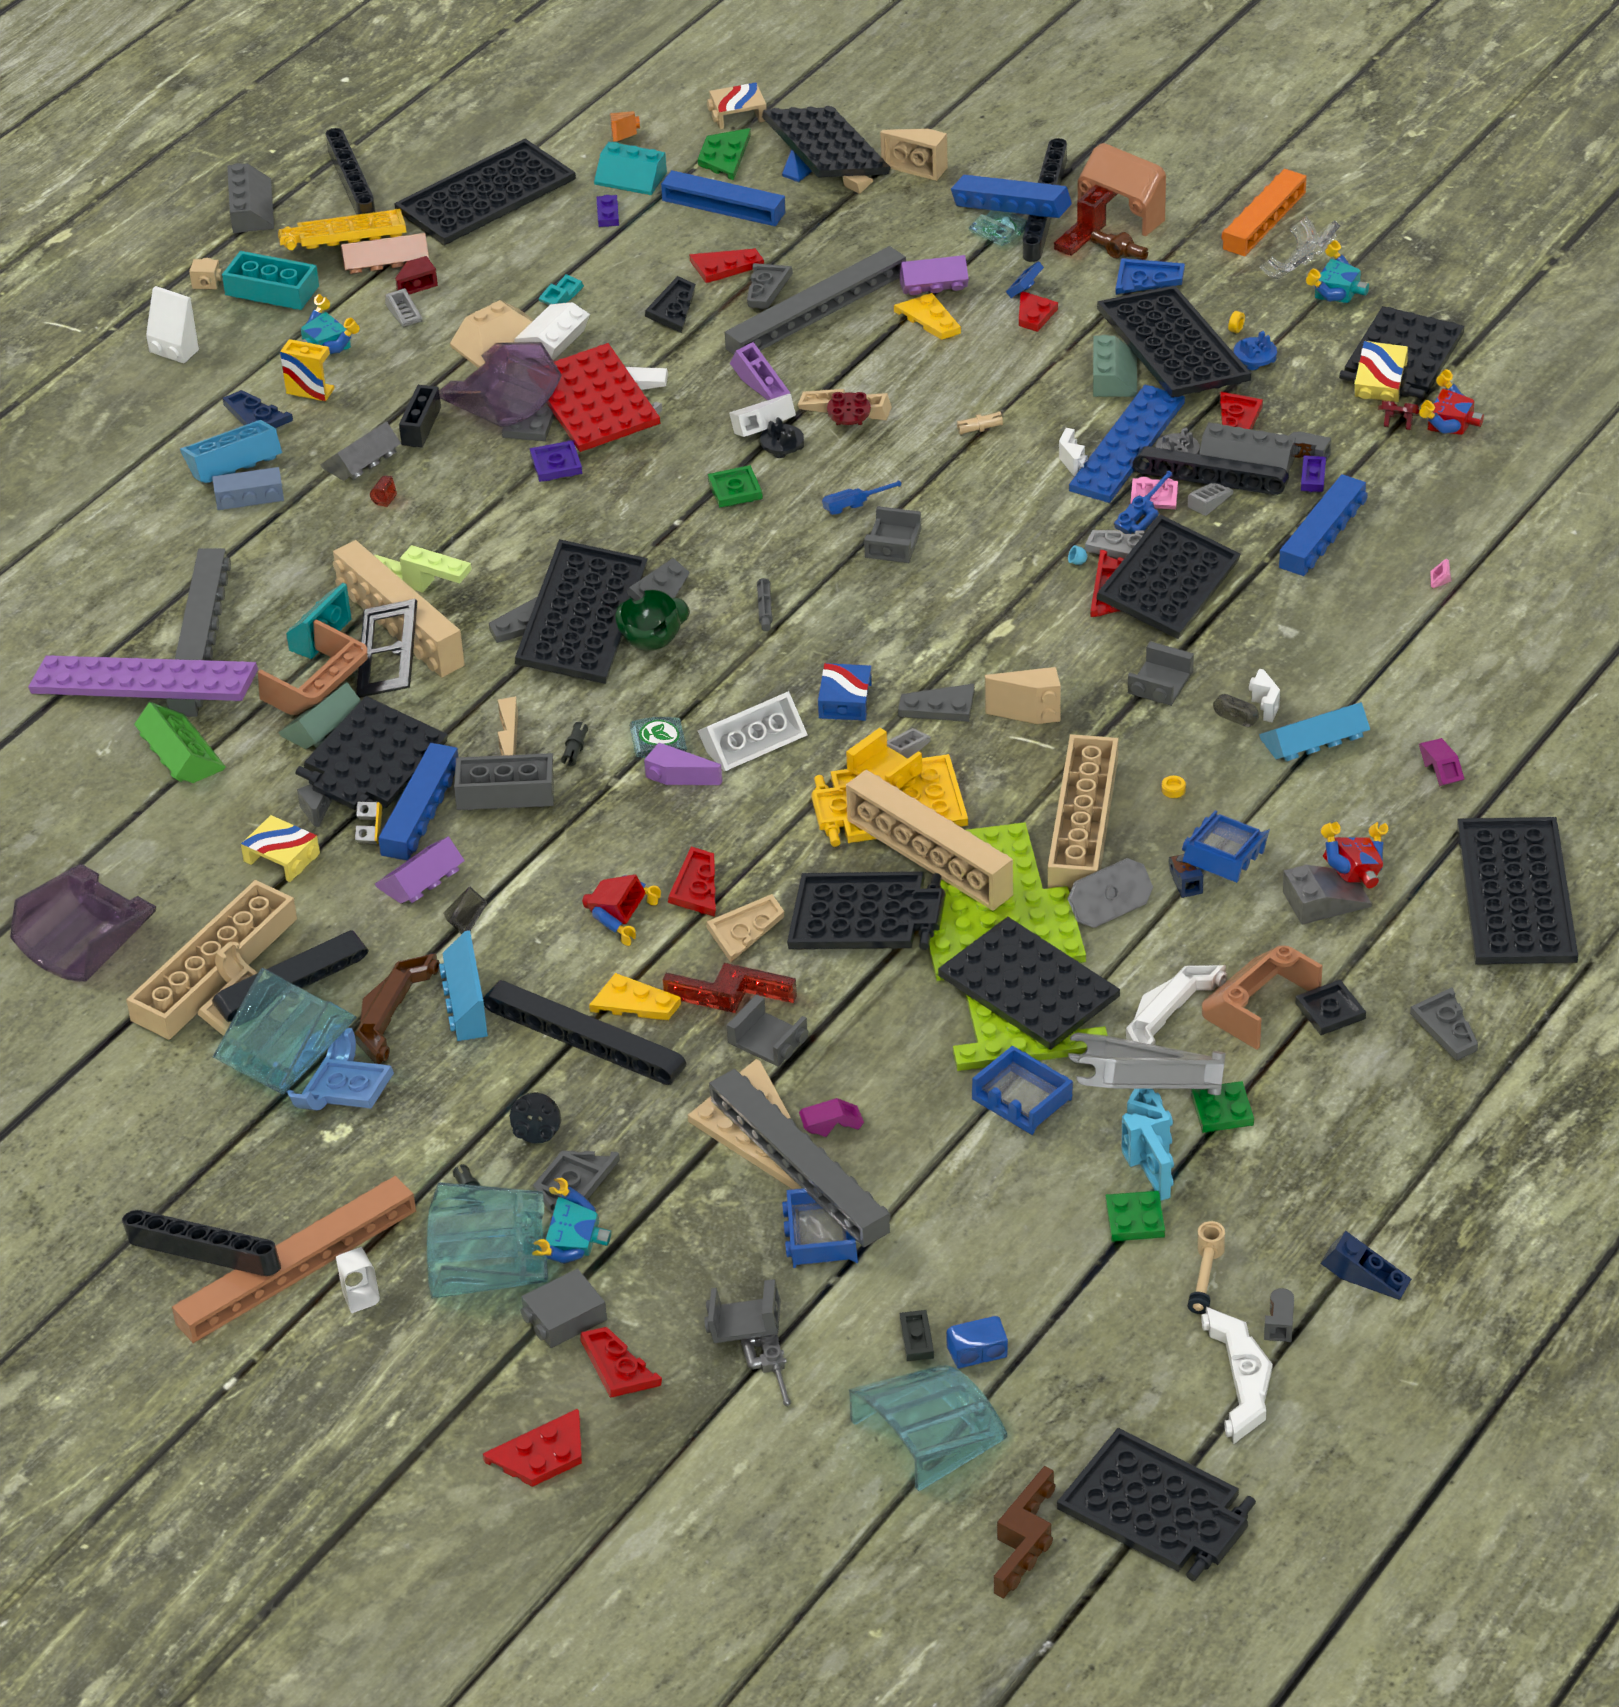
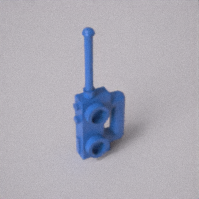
M1167 471L1166 475L1144 497L1139 495L1133 499L1128 508L1120 513L1118 519L1114 522L1117 530L1125 534H1131L1132 532L1135 534L1136 531H1145L1159 515L1150 498L1172 476V472ZM1142 515H1145L1143 520L1137 525L1136 522L1142 517Z
M897 480L895 483L869 491L857 488L830 494L823 498V508L832 515L843 512V508L848 506L858 508L863 506V502L867 501L869 495L897 486L900 487L902 483Z

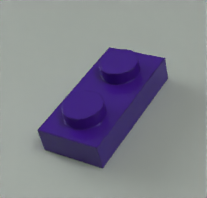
M617 195L596 196L598 226H619Z
M1303 457L1301 491H1324L1326 457Z

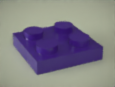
M573 440L530 448V456L539 482L583 474L582 465Z

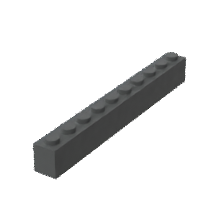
M891 246L882 249L725 331V349L734 355L736 350L752 342L760 351L898 279L901 263L906 262V257Z
M225 548L198 549L175 660L212 661L213 659L212 645L216 644L215 630L219 629L218 615L222 614L221 601L225 600L224 586L228 585L227 571L231 570V559L227 558ZM166 698L168 709L182 713L186 717H197L199 707H203V700Z
M733 1069L709 1082L711 1101L802 1189L804 1188L863 1247L890 1233L889 1220L891 1217L888 1210L884 1206H880L868 1191H864L854 1177H849L842 1170L838 1162H833L822 1147H817L807 1133L801 1132L791 1118L784 1116L779 1107L766 1099L764 1093L761 1090H757L746 1076H742L736 1069Z

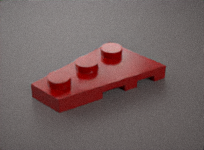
M756 248L689 254L691 264L706 283L753 270L754 263L764 264V259Z
M1220 392L1222 425L1252 430L1263 407V399Z
M690 847L668 896V903L715 917L714 853Z
M603 1327L581 1332L580 1341L610 1398L662 1385V1377L657 1373L653 1374L646 1368V1363L640 1357L636 1359L627 1350L628 1346L609 1328Z

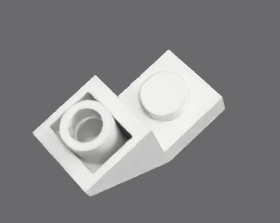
M1066 428L1059 440V459L1071 474L1076 476L1082 467L1084 468L1088 457L1085 455V446L1078 445L1077 439H1074V429Z
M1259 669L1256 677H1252L1250 680L1249 691L1252 692V702L1261 703L1260 710L1264 711L1263 721L1273 722L1279 709L1280 689L1263 669Z

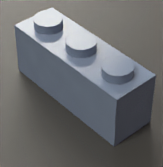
M279 467L212 477L217 510L284 501Z

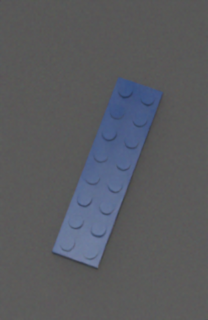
M1144 385L1086 461L1084 468L1082 467L1070 482L1069 491L1110 503L1134 472L1133 460L1138 451L1144 446L1152 447L1185 403V396L1171 398L1166 390Z

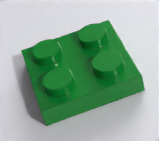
M751 465L708 474V482L719 508L763 499L761 487Z
M1243 1081L1222 1084L1221 1095L1208 1094V1089H1191V1097L1202 1133L1254 1126V1116Z
M1159 1191L1105 1195L1111 1241L1165 1238V1225Z

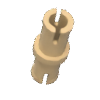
M998 411L983 416L978 414L975 418L957 421L959 434L962 435L978 430L983 432L986 428L1002 426L1003 418L1000 417L1001 412Z

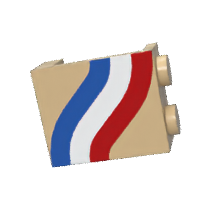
M757 83L709 91L710 99H707L708 110L712 111L713 121L717 122L720 130L724 129L723 115L754 110L759 122H765L762 118L763 110H767L766 102Z

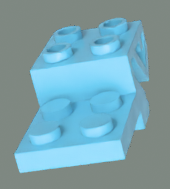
M1134 1089L1127 1102V1113L1122 1116V1153L1130 1167L1141 1165L1154 1190L1159 1191L1160 1201L1170 1198L1171 1186L1174 1184L1171 1175L1174 1161L1169 1153L1170 1144H1172L1170 1126L1173 1125L1172 1116L1168 1110L1165 1111L1163 1108L1162 1099L1158 1092L1155 1093L1153 1089Z

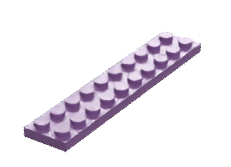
M52 655L45 656L28 687L31 694L242 701L258 671L256 662Z

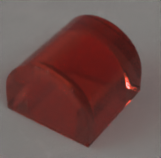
M382 476L370 491L371 500L376 505L388 507L397 495L392 476Z

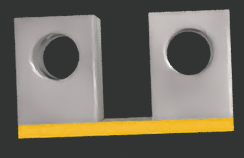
M358 802L357 817L365 820H376L375 826H356L355 841L357 843L379 844L382 805L379 802ZM366 808H369L367 813H363ZM364 832H367V835L365 837H362V834Z

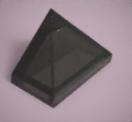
M470 886L443 914L446 920L463 934L465 931H471L488 902Z

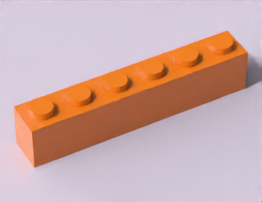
M1284 168L1254 198L1253 202L1248 207H1245L1243 212L1223 230L1221 236L1223 249L1245 257L1306 193L1307 176Z

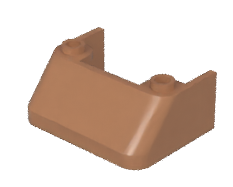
M1101 143L1095 147L1078 179V209L1084 208L1100 195L1101 187L1129 198V207L1132 213L1142 217V235L1146 237L1165 221V171L1157 164L1108 144Z
M316 619L313 622L315 649L331 658L299 688L260 669L258 671L260 700L290 715H299L326 698L367 660V646Z
M1278 946L1253 958L1202 1003V1016L1257 1050L1260 1048L1261 1018L1244 1008L1248 1004L1249 998L1276 974L1283 976L1307 991L1321 987L1323 965L1292 947Z

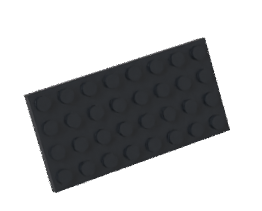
M525 138L394 203L395 209L401 210L404 217L443 245H446L576 179V173Z
M1176 286L1097 301L1098 311L1171 398L1251 381L1252 373Z
M559 539L516 653L514 664L606 684L623 636L616 624V610L621 603L632 598L627 594L630 586L643 578L648 558Z
M1557 817L1458 818L1457 831L1475 965L1578 963V950Z

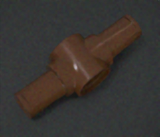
M1094 230L1091 234V242L1104 246L1112 258L1117 259L1123 255L1146 260L1148 257V248L1134 244L1132 237L1126 232H1120L1118 235Z

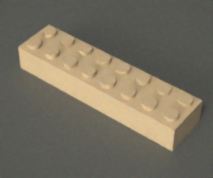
M357 540L333 551V567L337 576L335 580L336 585L347 584L348 596L352 602L360 605L363 611L364 609L411 599L418 601L413 649L417 659H421L431 671H435L441 678L465 666L460 629ZM404 615L376 620L379 625L388 630L391 636H395L402 642Z
M1070 734L1048 862V888L1068 886V890H1071L1075 881L1101 870L1118 763V738Z
M868 770L863 771L846 784L847 819L849 822L931 873H939L942 876V880L992 911L1013 896V859L1007 854H1003L989 843L977 838L971 832L959 827L953 821L946 819L935 810L928 808L917 801V799L910 797L896 786L889 784Z
M254 880L126 999L130 1020L170 1040L198 1014L199 1009L227 984L216 967V953L228 942H238L240 944L239 953L241 958L248 965L252 963L297 920L294 898Z

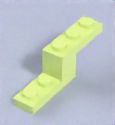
M413 545L400 557V562L374 555L413 590L422 593L434 581V576L461 583L472 570L471 563Z

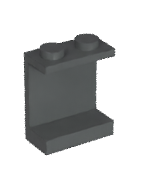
M1150 641L1146 647V662L1138 675L1128 674V694L1172 706L1193 673L1194 654Z
M756 994L727 1024L728 1043L779 1067L785 1059L790 1058L800 1043H804L807 1039V1018L802 1016L794 1025H791L765 1013V998Z
M775 1279L764 1281L763 1299L721 1305L717 1288H711L710 1300L706 1301L708 1316L705 1317L704 1322L706 1332L711 1333L714 1343L778 1334L781 1299Z

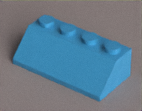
M262 420L180 448L181 454L192 475L203 483L212 482L213 476L233 474L239 468L255 466L256 462L273 460L276 458V455L282 453L276 428Z
M1360 702L1261 733L1259 737L1275 759L1284 757L1286 762L1299 758L1298 753L1306 751L1308 755L1320 751V746L1327 744L1328 748L1342 744L1341 739L1349 737L1350 741L1364 737L1362 732L1370 730L1363 704Z
M469 930L459 936L442 953L444 963L439 964L441 979L446 978V981H442L444 996L450 997L445 999L447 1014H453V1016L448 1017L450 1031H456L457 1041L488 1036L483 996Z

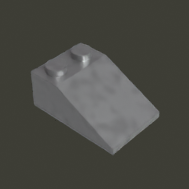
M1303 865L1284 870L1283 894L1302 925L1372 907V903L1360 883L1346 882L1333 868Z

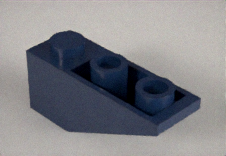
M1347 1231L1330 1246L1320 1263L1342 1280L1398 1300L1403 1296L1412 1280Z

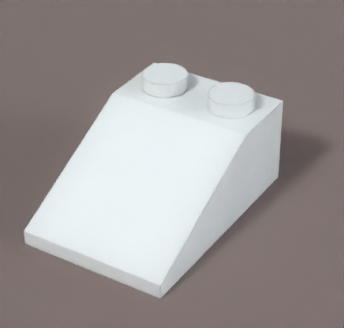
M157 286L153 288L146 333L149 352L185 363L199 350L190 297Z

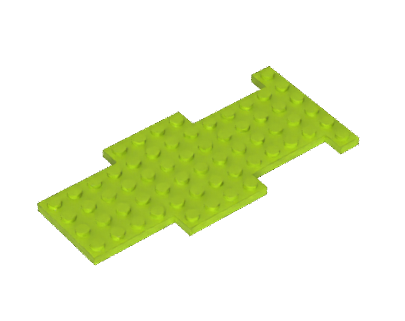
M1026 822L966 830L1013 859V896L992 911L941 879L940 886L945 891L946 897L940 930L934 931V936L930 939L929 944L936 981L944 980L938 976L939 967L1007 916L1079 963L1086 962V953L1078 923L1067 899L1069 896L1068 886L1043 889ZM965 994L977 1043L953 1046V1055L957 1071L987 1067L1011 1046L1026 1052L1029 1056L1040 1061L1069 1057L1068 1053L1078 1055L1085 1053L1087 1050L1085 1042L1070 1040L1071 1036L1075 1033L1108 1035L1105 1026L1086 1029L1078 1028L1050 1050Z

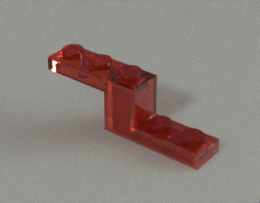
M1095 185L1077 201V222L1054 242V250L1072 256L1091 239V234L1094 230L1100 231L1106 226V204L1118 193Z
M729 963L723 964L714 983L667 972L663 977V990L681 997V1001L736 1013L745 993L757 994L794 1003L797 997L796 978Z

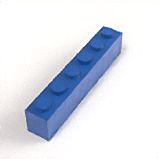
M673 170L661 183L662 201L771 226H776L786 213L784 195Z
M963 175L951 188L955 204L960 207L1060 218L1072 204L1067 186Z
M1341 474L1280 549L1279 568L1301 576H1305L1309 569H1313L1317 559L1325 554L1329 544L1334 543L1337 534L1345 529L1349 519L1353 518L1356 515L1357 509L1365 504L1368 496L1366 482Z
M435 743L429 744L378 838L381 856L409 860L412 853L416 852L421 836L426 834L430 819H434L437 806L443 802L444 793L452 785L456 769V758H458L457 747Z

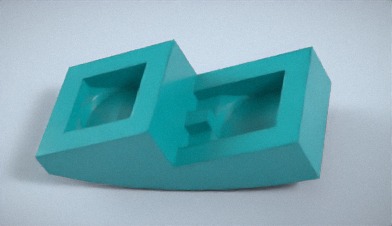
M565 274L557 285L550 284L538 299L547 305L567 303L584 287L583 282Z

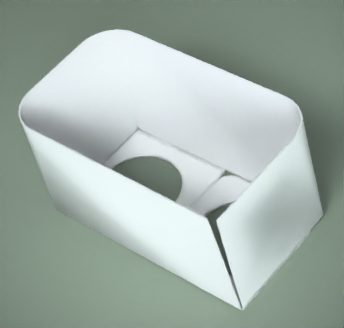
M360 1247L336 1256L342 1292L350 1312L354 1313L376 1305L380 1297L375 1269L363 1248ZM359 1272L363 1275V1279L358 1285L350 1287L345 1284V1279L349 1274Z

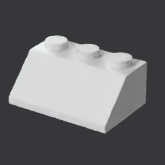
M573 302L550 304L515 338L514 342L544 363L549 364L584 331L590 314Z

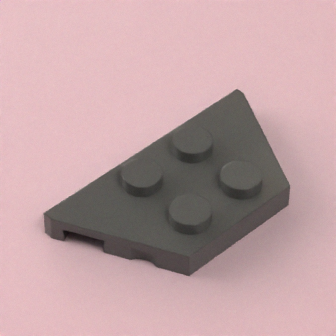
M561 1151L533 1184L534 1193L553 1214L558 1197L562 1198V1194H551L549 1188L555 1187L559 1191L560 1184L554 1181V1179L564 1178L568 1183V1187L573 1188L588 1200L620 1161L619 1153L611 1152L610 1156H595V1151Z

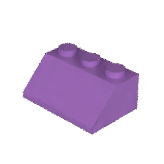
M965 255L901 263L899 281L904 294L918 295L926 291L938 293L944 289L958 291L968 285L969 278Z
M448 836L424 848L376 882L375 886L400 904L408 900L413 903L423 896L422 891L428 888L431 890L442 883L440 881L441 877L446 875L448 878L459 871L458 865L465 860Z

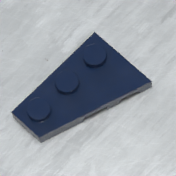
M243 390L222 398L223 405L243 425L262 420L272 427L278 428L293 421L291 413L287 411L282 413L278 411L277 406L263 404L260 398Z

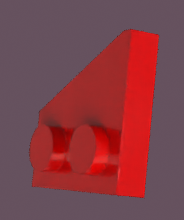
M1022 291L1020 293L1019 326L1038 332L1058 310V302Z

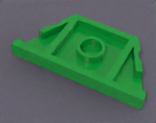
M747 128L706 136L698 157V166L710 169L716 174H719L720 171L728 174V179L734 180L751 137V129Z

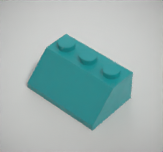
M608 142L600 153L594 185L652 195L667 173L666 153L655 149Z
M342 583L328 592L288 630L286 637L289 651L312 659L320 652L315 649L313 622L316 619L338 631H341L352 620L347 584Z

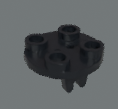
M777 417L776 423L769 421L768 429L764 430L760 436V442L763 449L772 453L775 458H784L787 454L804 448V434L795 426L783 424L782 420Z
M538 1092L526 1093L519 1097L511 1107L510 1123L513 1128V1134L519 1139L533 1144L544 1143L551 1140L560 1128V1110L555 1101L545 1094Z

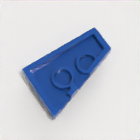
M1121 258L1115 288L1116 295L1182 285L1185 263Z

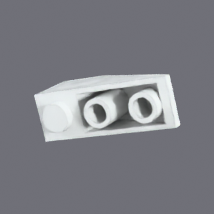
M791 394L729 413L734 434L743 437L768 429L769 421L776 423L777 417L784 421L796 415Z

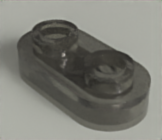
M1221 694L1213 702V708L1220 717L1242 726L1251 727L1259 719V712L1253 704L1231 695Z

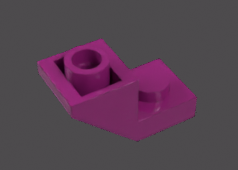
M1442 738L1419 744L1425 767H1434L1439 787L1465 779L1457 754Z
M838 1098L812 1105L799 1111L804 1129L811 1134L816 1133L824 1137L831 1132L837 1123L857 1130L864 1124L858 1106Z

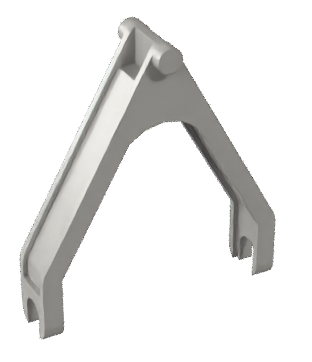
M1075 1033L1070 1038L1072 1041L1085 1042L1087 1050L1080 1055L1068 1053L1069 1058L1073 1062L1092 1064L1095 1067V1074L1091 1077L1076 1076L1077 1081L1082 1085L1115 1089H1208V1094L1221 1095L1226 1055L1224 1052L1213 1051L1212 1056L1111 1036Z

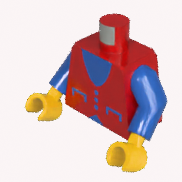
M1445 369L1437 377L1436 382L1441 387L1445 386L1446 389L1441 390L1434 404L1429 400L1424 401L1419 411L1421 417H1428V430L1443 434L1462 435L1469 424L1481 427L1484 414L1474 412L1475 401L1463 395L1457 386L1450 382L1453 375L1451 371Z
M1378 822L1371 825L1369 834L1374 838V841H1372L1370 837H1334L1341 831L1339 823L1325 824L1321 828V834L1327 838L1328 842H1325L1326 850L1323 858L1346 882H1363L1368 889L1375 887L1379 882L1377 875L1383 868V842H1381V836L1388 832V825L1384 823L1380 825L1379 829Z
M636 874L623 875L600 881L592 894H585L583 896L582 902L586 909L591 910L594 919L614 933L619 932L622 944L630 946V937L636 939L635 928L632 926L623 927L622 924L628 923L645 895H647L646 902L648 904L657 905L658 899L661 896V890L658 886L654 885L645 887L646 884L641 882Z

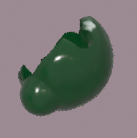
M644 590V595L641 599L633 601L632 598H629L621 603L616 610L615 618L620 633L629 644L639 650L653 651L667 646L675 638L680 625L688 619L690 610L687 603L680 598H672L660 590Z

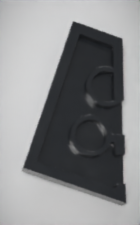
M677 276L645 310V317L682 333L696 284Z

